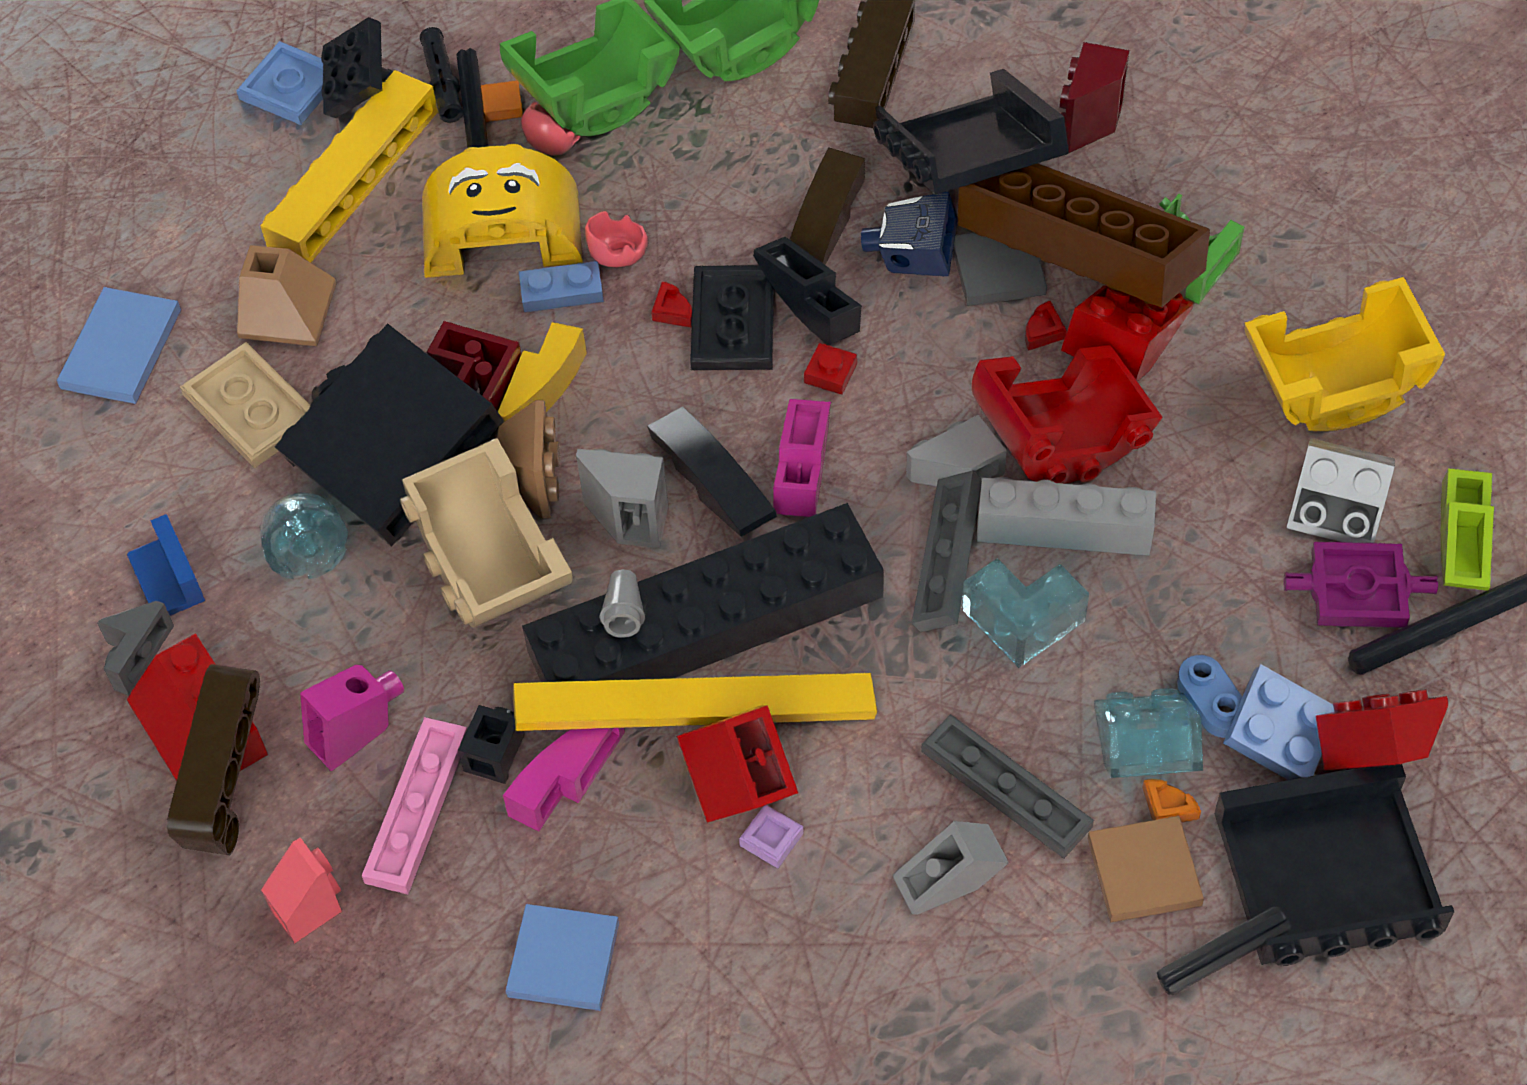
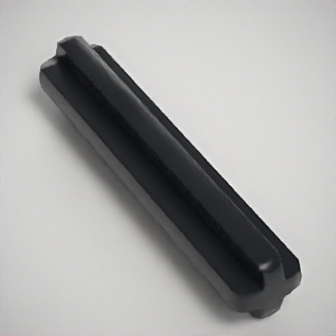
M1274 906L1157 971V977L1162 988L1168 995H1174L1263 946L1265 939L1278 937L1289 932L1291 927L1288 918L1278 906Z

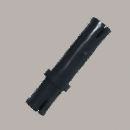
M429 27L424 29L419 35L431 79L429 85L433 86L440 119L447 123L456 122L463 116V109L458 96L460 91L459 81L453 76L442 31L436 27ZM437 57L439 58L440 64L438 65L435 60V58ZM439 71H442L443 78H440ZM444 84L446 85V92H444L442 87Z

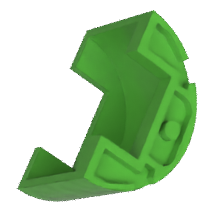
M611 0L596 6L594 36L536 59V34L533 31L500 43L501 59L506 69L562 128L569 129L574 135L594 136L607 133L621 127L639 115L651 104L647 98L658 85L664 88L677 63L680 46L634 0Z
M644 0L645 7L651 17L680 46V49L707 77L719 76L724 81H735L750 77L765 70L782 58L800 39L796 33L805 20L807 22L812 21L819 0H692L685 6H682V0Z

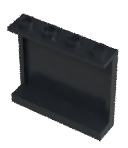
M1005 69L990 72L993 95L902 123L895 120L882 106L875 107L877 121L873 122V130L877 142L880 145L883 144L889 150L892 157H897L902 162L905 170H910L916 176L920 184L923 183L935 195L1069 154L1064 116Z
M387 323L379 333L369 339L366 347L352 363L346 365L340 371L338 378L330 387L313 400L307 412L295 425L290 426L284 432L281 440L274 447L293 467L296 466L369 525L381 539L392 547L413 523L409 522L400 502L401 498L407 496L402 479L483 445L504 420L491 402Z
M1402 764L1361 767L1219 793L1214 814L1247 921L1274 906H1278L1287 916L1291 927L1289 932L1281 936L1265 939L1263 946L1256 949L1261 965L1276 962L1278 966H1289L1300 962L1304 957L1323 954L1327 958L1338 957L1349 952L1352 948L1368 945L1371 949H1382L1393 945L1397 940L1412 937L1419 941L1434 939L1446 931L1455 911L1452 905L1443 907L1401 791L1406 779Z

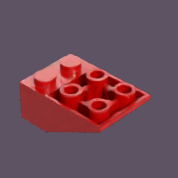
M1103 285L1075 307L1061 351L1074 357L1079 348L1111 345L1138 382L1156 363L1192 310L1194 303L1184 299L1183 295L1178 293L1163 307L1147 304L1137 297Z

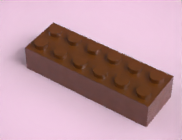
M1037 163L959 187L958 226L971 230L979 236H986L1003 243L1011 249L1020 250L1038 257L1046 263H1052L1070 270L1078 276L1087 277L1107 285L1113 290L1122 291L1137 297L1147 304L1163 307L1206 271L1210 237L1209 228Z

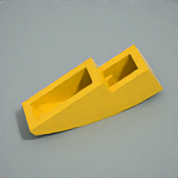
M552 322L539 354L528 351L522 352L498 410L504 422L535 400H544L547 412L563 395L576 376L587 354L583 328Z

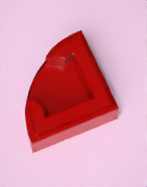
M662 281L651 312L652 321L691 328L692 308L690 303L680 293L679 288Z
M1051 301L1039 305L1026 325L1025 343L1028 351L1065 339L1067 330Z

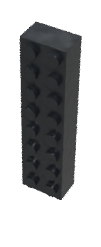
M848 503L637 582L645 620L640 626V630L630 637H616L605 630L600 620V613L606 594L522 625L528 654L541 682L674 679L883 598L884 569Z

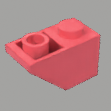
M301 837L291 843L261 889L271 912L294 944L342 912L336 898V894L341 892V889L331 874L333 869L329 861L318 847L310 851Z

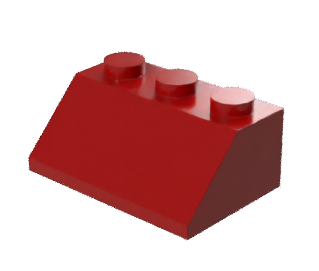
M196 633L155 655L126 699L176 782L203 678L208 666L215 664ZM253 721L240 771L268 755Z

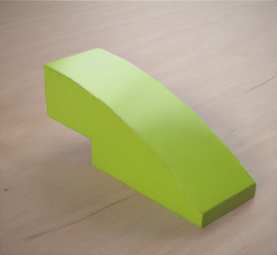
M1448 468L1442 481L1441 565L1443 586L1486 591L1490 589L1494 506H1491L1492 473Z

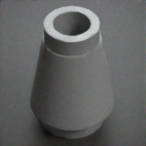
M625 569L614 571L611 574L600 613V620L605 630L616 637H630L636 634L645 620L637 577L635 573Z

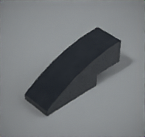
M786 237L754 249L753 256L780 298L795 316L824 343L830 346L860 332L862 305L835 286L836 272Z

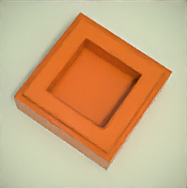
M517 80L481 85L486 122L521 118L523 116L520 87Z

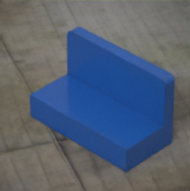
M167 514L150 520L158 540L129 551L127 556L148 603L154 601L164 603L171 616L204 602L205 599Z

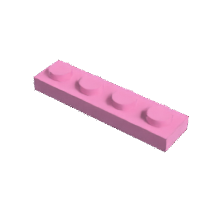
M424 717L362 873L364 884L409 894L460 761L458 749L466 734L467 727Z

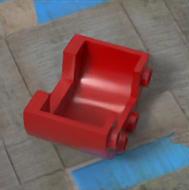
M1111 345L1079 348L1063 376L1057 379L1013 384L1022 369L1014 356L979 360L972 378V394L1026 476L1035 482L1049 480L1055 483L1066 484L1078 480L1084 483L1092 481L1100 475L1103 469L1114 464L1133 449L1141 448L1149 443L1153 437L1152 431L1163 418Z

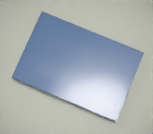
M104 287L57 379L60 389L136 404L181 311L178 301Z

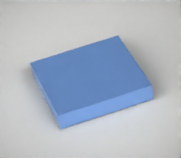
M279 41L236 90L238 98L248 104L302 125L323 100L321 93L323 86V63L320 57Z
M526 904L506 986L507 997L601 1011L619 927L618 917Z

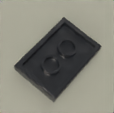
M694 266L691 370H773L774 288L760 266Z

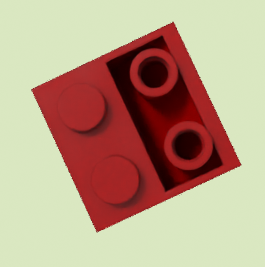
M1427 689L1399 693V698L1398 695L1390 696L1389 693L1362 697L1363 706L1361 699L1333 703L1334 712L1316 715L1324 770L1397 765L1428 758L1449 705L1447 696L1428 698Z
M768 705L755 707L676 736L707 823L750 811L798 794Z

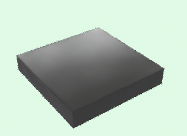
M976 233L955 235L953 254L967 306L1046 295L1047 284L1038 257L1020 250L1011 249L1003 243L986 236H979Z

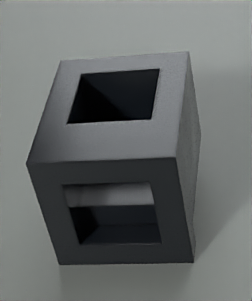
M478 705L458 749L464 772L506 784L509 777L508 771L525 735L524 731L515 730L514 712L503 707L492 709Z

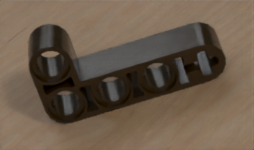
M211 664L205 672L167 818L169 836L184 849L229 856L235 849L239 834V819L230 808L260 691V675L256 670Z

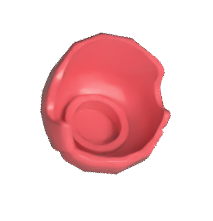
M535 101L525 110L521 118V125L527 142L537 151L550 156L565 154L581 137L574 135L569 129L562 128Z
M602 211L590 217L585 226L586 242L590 255L601 265L613 268L630 266L639 261L645 254L648 246L647 234L643 226L633 222L628 215L616 221L612 220L606 211Z

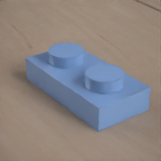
M597 261L519 271L524 312L604 302Z

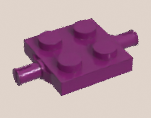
M1314 542L1311 550V573L1285 572L1283 579L1284 591L1299 590L1311 592L1316 604L1317 626L1403 628L1408 626L1410 620L1408 604L1410 593L1437 594L1438 591L1437 576H1411L1404 563L1402 544Z

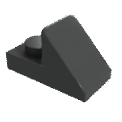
M154 601L98 621L97 624L106 642L115 646L108 653L103 668L115 691L130 695L173 629L174 624L165 604L162 602Z

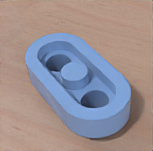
M1205 655L1191 656L1179 668L1177 678L1178 689L1204 728L1214 736L1226 738L1242 695L1215 659ZM1195 672L1206 673L1208 677H1198ZM1228 706L1232 709V712H1222L1218 707Z

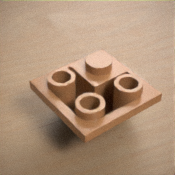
M250 245L239 276L238 337L241 339L317 346L337 284L335 278L290 249Z
M535 400L498 426V440L516 471L519 493L526 506L542 519L551 518V502L559 501L558 476H554L555 467L560 466L559 442L555 441V418L547 417L544 400Z

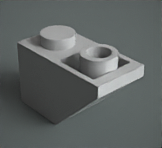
M976 415L965 422L959 421L954 423L946 432L930 440H922L915 444L911 450L907 451L906 476L911 482L936 487L938 479L972 470L981 479L982 477H1000L1005 474L1007 450L981 417Z

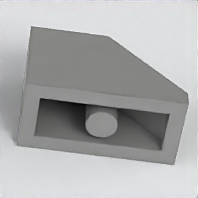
M953 821L892 876L911 913L918 915L978 890L1009 862L989 824Z

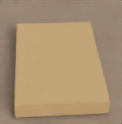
M247 342L180 386L183 396L254 468L279 452L274 446L281 440L284 432L290 426L295 425L310 408V404Z

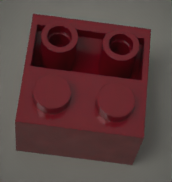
M1083 42L1079 57H1072L1068 72V80H1072L1069 85L1064 84L1059 108L1066 109L1061 114L1065 119L1069 153L1115 133L1124 101L1130 50Z

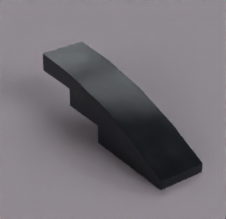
M684 407L647 426L651 439L671 455L675 469L696 487L700 501L739 536L742 537L777 517L776 510L748 474L720 442Z

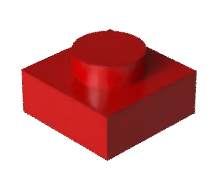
M819 343L804 372V383L843 395L857 366V354Z

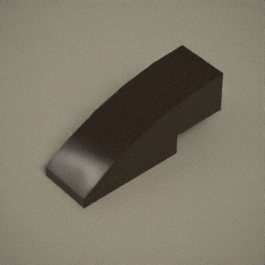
M828 147L799 211L789 240L824 265H826L850 219V207L865 180V158Z

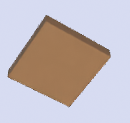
M1179 816L1089 831L1088 843L1110 923L1201 907L1203 905L1204 897Z

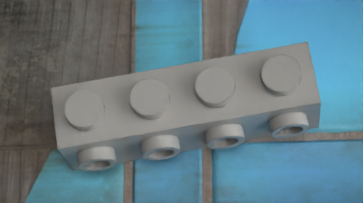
M982 477L977 542L1150 556L1155 528L1156 491L1142 490L1137 487L1111 488L1099 487L1095 484H1060L1049 480L1035 482L1012 480L1008 477Z

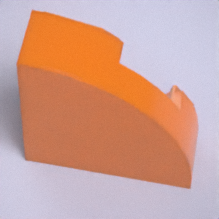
M1147 779L1143 781L1142 788L1152 820L1179 816L1181 822L1200 819V807L1189 793L1185 794L1178 788L1168 785L1167 781Z

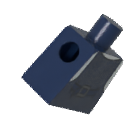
M949 191L889 203L885 207L882 227L862 229L861 245L863 251H880L886 268L891 273L949 276L958 216Z

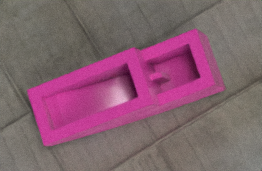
M789 399L779 445V462L773 486V508L776 510V514L804 517L816 515L825 459L831 402Z
M624 728L571 729L541 751L520 772L503 794L508 817L539 832L562 796L579 803L624 735Z

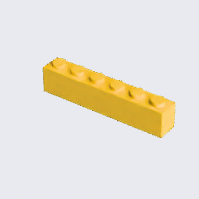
M394 70L387 80L382 82V91L372 96L363 107L356 111L353 119L342 132L334 136L329 147L319 158L311 163L309 170L297 184L292 185L284 199L273 211H270L265 216L260 226L266 246L290 249L311 263L438 113L433 86Z

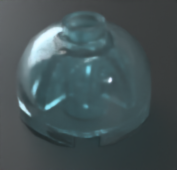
M299 492L280 498L266 511L259 528L261 550L265 560L274 572L285 578L294 579L293 575L301 576L309 573L308 579L320 577L333 570L344 558L347 550L345 547L348 537L346 524L336 507L320 495Z

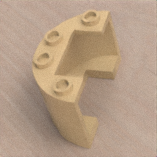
M498 438L402 479L407 496L401 498L400 502L409 522H417L429 550L423 554L425 563L433 578L438 575L441 576L445 586L440 588L444 600L450 611L457 610L464 625L469 624L475 628L572 583V571L553 538L545 540L519 493L516 471Z

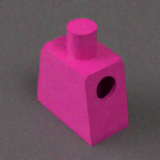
M354 665L300 693L304 743L330 771L339 767L386 730L389 725L388 702L404 693V687L399 677L393 671L388 670L375 679L362 665Z

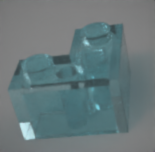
M998 558L963 581L962 610L1018 668L1086 621L1089 592L1061 564L1027 587Z

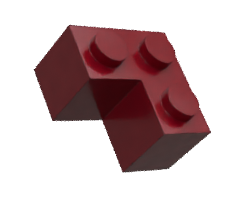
M443 321L427 350L429 356L491 402L497 411L500 408L522 355L520 343L517 341Z

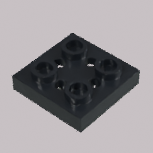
M368 17L323 45L321 61L323 63V86L321 90L323 114L337 118L382 91V82L387 80L393 73V70L382 67L380 21Z

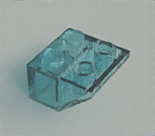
M1160 688L1151 691L1150 696L1134 697L1129 692H1113L1107 694L1106 699L1094 700L1103 762L1111 778L1203 771L1201 717L1184 693H1179L1178 690L1172 688Z

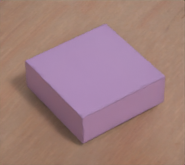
M765 805L741 835L739 843L742 848L779 868L804 834L803 826Z

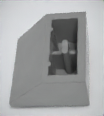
M1310 438L1287 528L1340 542L1374 543L1395 468V458Z
M577 449L576 459L584 505L618 544L660 548L669 506L663 457H654L646 453H637L635 455L615 453L605 449Z

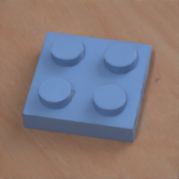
M1260 664L1250 677L1223 744L1287 780L1313 776L1322 755L1316 715L1334 712L1333 704Z

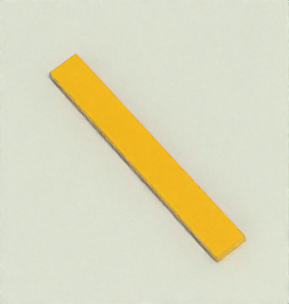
M871 673L513 684L516 731L708 725L761 705H768L774 723L875 719L877 714Z

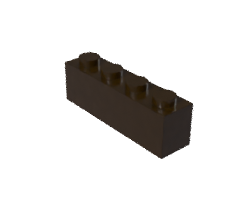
M867 0L860 2L857 13V23L859 24L857 28H851L848 37V55L842 54L838 67V77L840 78L838 82H832L829 90L828 104L834 105L835 122L873 128V122L877 121L875 107L882 106L884 109L886 108L915 22V0Z

